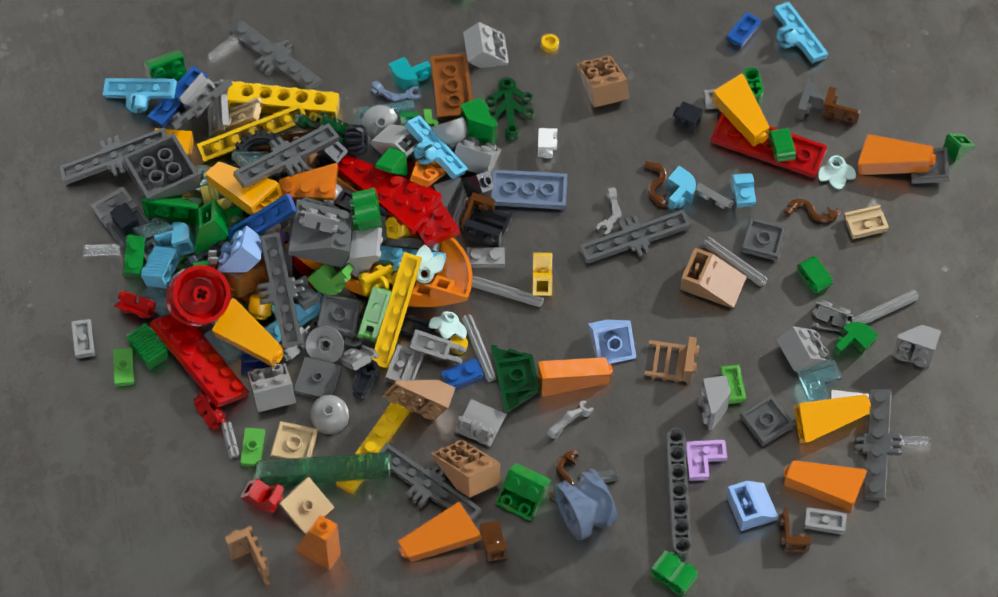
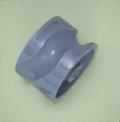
M590 468L579 474V482L576 485H570L567 481L554 485L553 492L558 509L567 527L578 540L591 536L592 526L607 528L617 523L618 516L613 499L604 481L594 469Z

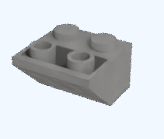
M477 22L463 32L469 63L480 68L509 64L503 33L480 22Z
M389 124L370 144L382 156L389 148L405 152L406 159H408L414 153V148L419 144V141L405 126Z
M469 137L457 144L454 154L468 168V171L477 174L487 171L491 173L501 149L497 148V145L486 142L485 144L479 142L478 138Z
M375 227L361 231L353 230L351 232L350 253L344 265L345 267L350 263L353 266L354 270L350 274L359 277V274L369 272L372 264L380 259V245L383 241V237H381L382 228Z
M920 325L898 334L892 356L901 361L915 363L919 367L929 368L941 330Z
M793 326L777 339L794 372L806 373L832 362L829 357V351L823 346L820 341V335L815 330Z
M285 363L247 372L258 412L296 403L292 381Z
M726 375L703 379L702 386L699 387L698 404L699 407H703L702 421L703 424H707L708 431L714 429L728 408L731 392Z

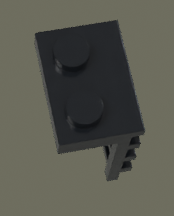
M476 206L471 219L465 220L464 238L489 247H500L515 210L511 209L510 213L506 214L497 210L482 211ZM478 212H481L505 220L506 222L502 223L477 214Z

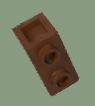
M829 86L822 114L831 118L842 119L846 122L858 123L860 110L836 104L838 96H835L837 88Z
M473 192L471 198L468 197L466 201L465 215L462 214L459 221L462 232H464L465 220L471 219L475 206H478L477 208L482 211H494L495 199Z
M784 507L783 514H779V525L783 526V532L780 533V543L784 544V551L809 552L811 537L803 534L790 536L789 508Z
M500 521L481 523L480 529L487 561L507 558L508 547L503 539Z

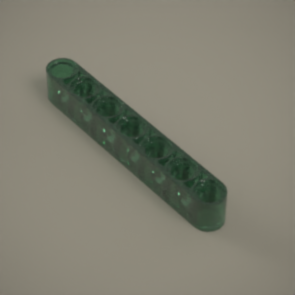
M378 452L261 460L255 463L254 479H259L268 486L300 484L307 477H310L314 483L384 479L390 476L391 456L388 453Z

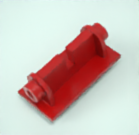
M127 291L119 292L118 299L120 301L114 305V307L120 308L122 312H132L145 319L157 313V311H154L156 308L154 300L140 296L139 301L136 302L137 295Z
M199 390L198 392L201 396H196L193 399V404L200 415L208 412L202 418L208 428L215 431L219 428L220 423H226L224 419L225 414L220 408H216L203 391Z

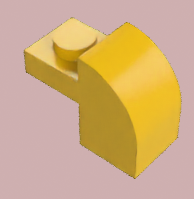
M533 253V295L552 296V253Z

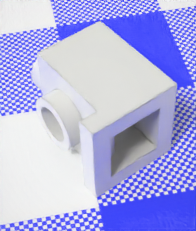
M539 128L538 157L551 158L553 157V150H557V129Z

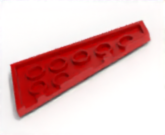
M345 154L337 164V172L348 182H353L359 191L375 188L379 206L384 208L388 215L396 218L397 223L408 228V232L412 235L442 199V194L393 173L377 169L374 165Z

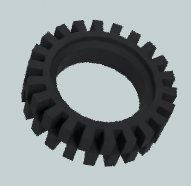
M255 130V134L252 135L251 132L247 133L248 137H241V142L235 144L236 149L232 151V166L239 169L245 166V157L249 150L258 145L270 146L269 142L272 140L276 142V138L280 136H275V133L272 131L269 134L267 130H263L262 133H259V130ZM283 169L267 178L279 183V179L285 178L287 172Z

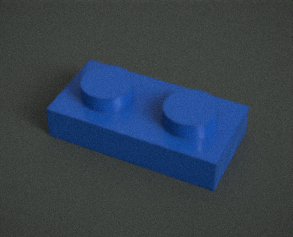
M746 12L727 34L726 40L742 48L760 27L762 20Z
M474 358L440 372V376L444 383L456 389L483 378L484 373L477 359Z

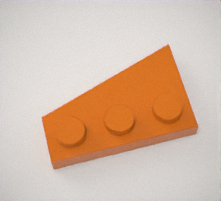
M421 157L416 160L409 181L429 187L447 172L437 162H431L426 165L420 164L419 160L423 159Z
M337 163L295 174L292 177L288 176L279 179L282 196L289 194L293 200L308 197L314 200L335 201Z

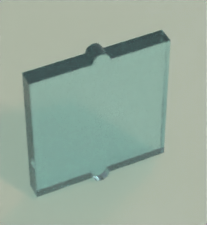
M163 220L133 228V231L143 238L174 230L173 226Z

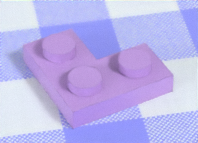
M725 440L689 441L685 443L689 481L709 480L708 462L727 461Z

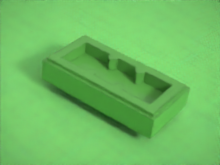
M133 348L113 349L115 387L135 385Z
M740 365L720 367L721 376H727L731 392L728 404L746 402Z
M245 428L241 466L261 468L265 429Z

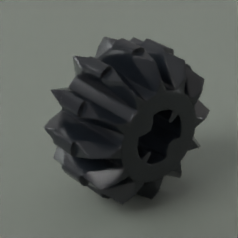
M358 124L348 126L344 134L347 153L350 156L365 155L369 146L366 128Z

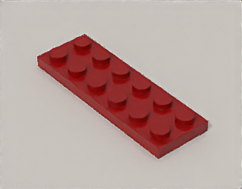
M723 113L710 140L711 143L814 179L828 148L827 145L791 133L796 159L776 162L770 145L769 133L765 142L752 146ZM769 126V127H770V128H769V131H771V130H777V129H778V128Z
M413 161L407 163V176L400 174L395 175L410 180L416 162ZM441 200L416 231L423 245L427 247L461 235L459 227Z
M171 314L152 320L151 328L216 408L248 396L249 390L197 327L184 326L177 322Z

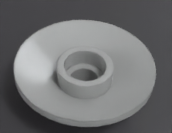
M384 105L371 107L366 111L362 119V125L366 128V132L371 140L389 124L399 125L396 113ZM382 119L384 125L380 126L377 121Z
M320 326L309 333L306 339V350L312 359L334 363L343 354L344 340L336 329L329 326ZM323 341H328L330 345L328 347L324 346Z

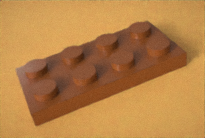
M467 53L430 56L438 121L460 119V105L473 100Z

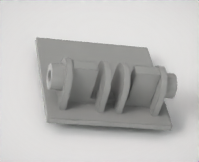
M471 399L462 417L459 416L457 420L458 425L454 432L490 447L507 414Z

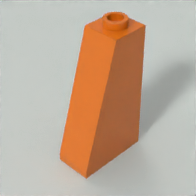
M868 134L858 161V174L929 172L931 165L935 164L936 154L933 153V146Z
M606 357L538 362L537 377L542 397L610 383V377L613 375L612 365L607 363Z
M793 460L790 467L786 466L782 477L785 478V486L851 512L867 470Z
M458 502L400 539L398 543L401 547L398 550L404 559L408 557L410 562H415L479 542L483 538L461 503Z
M319 515L297 546L296 551L330 570L341 554L337 524Z

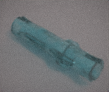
M413 99L385 104L374 103V105L358 107L360 118H363L368 109L376 105L387 106L395 113L415 111Z

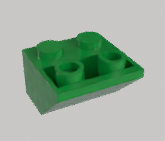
M179 50L144 61L148 79H175L179 81L187 73L184 55Z
M481 97L461 104L460 118L464 117L467 123V138L475 137L481 143L486 144V142L496 145V138L498 137L496 132L498 127L497 121L494 117L490 116L487 103H483Z
M215 199L198 210L194 230V252L196 254L208 250L213 244L223 241L228 236V214Z
M516 463L508 470L495 504L532 521L547 494L552 480Z

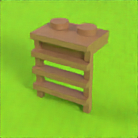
M689 337L688 346L649 340V345L656 346L653 371H645L644 376L652 377L651 379L656 377L663 378L664 381L670 379L675 380V382L683 381L686 384H690L691 375L696 374L697 362H693L694 357H698L700 346L696 345L697 338ZM660 347L668 348L664 373L656 372ZM671 349L679 350L676 375L668 374Z
M249 526L243 530L229 533L225 537V542L230 559L233 560L250 552L265 585H269L270 583L267 579L270 576L266 556H263V550L258 545L257 537H254L252 527Z

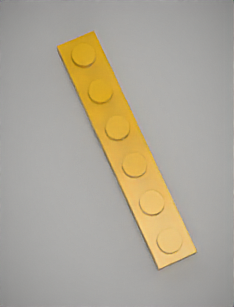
M403 252L374 347L379 357L377 359L371 358V360L377 362L378 366L387 369L392 360L422 261V257Z
M389 404L337 479V486L354 494L376 462L375 456L386 443H389L410 411L406 410L402 405Z

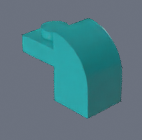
M403 57L388 64L389 75L393 82L404 90L418 86L419 81H424L431 77V65L428 61L411 67L406 58Z

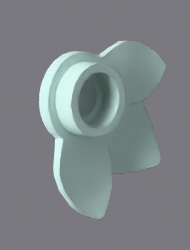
M835 155L829 158L827 165L820 168L818 177L820 181L829 180L833 188L840 190L845 186L846 179L856 178L854 168L847 165L841 156Z
M423 245L416 254V256L422 257L416 279L420 283H429L433 279L434 274L442 270L445 259L444 255L433 257L431 250L426 245ZM424 270L427 271L428 276L422 277L421 272Z
M443 312L441 316L433 317L430 320L429 327L439 329L443 339H448L454 334L459 338L465 339L467 334L466 328L459 322L458 316L453 312Z

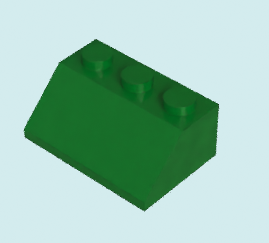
M178 195L154 200H147L145 196L142 197L144 214L148 220L152 221L155 217L169 219L171 223L183 222L188 226L189 224L190 226L196 225L198 210L204 205L203 198L198 196Z

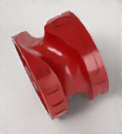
M196 265L184 270L173 278L166 291V305L169 313L177 322L187 327H202L217 320L227 310L231 298L230 287L226 278L215 268L205 265Z

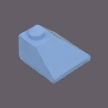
M603 320L588 324L596 358L606 357L608 364L636 358L631 321Z

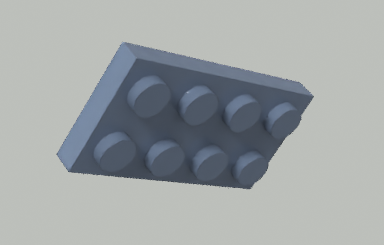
M493 170L492 180L495 189L491 190V198L495 199V206L566 210L567 174Z

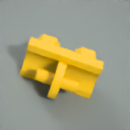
M380 264L373 269L371 274L366 272L359 274V283L362 285L363 294L369 295L372 286L389 290V285L392 283L393 266L383 267Z

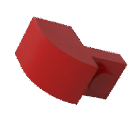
M254 479L248 482L240 498L253 507L273 513L282 500L283 495L281 494L284 488L279 484L269 487L259 479Z

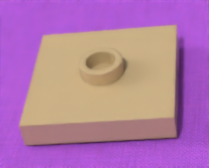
M280 421L270 459L309 467L319 430Z
M310 477L303 480L279 503L303 534L309 531L319 515L324 517L334 508Z

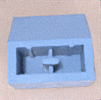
M248 226L238 230L234 234L233 239L230 242H225L220 249L222 252L218 259V271L248 272L261 258L262 243L260 235Z
M745 481L728 487L726 497L741 531L778 520V515L764 483Z

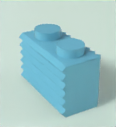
M154 246L153 252H150L148 255L146 267H143L141 270V277L146 286L167 288L180 260V256L175 248Z

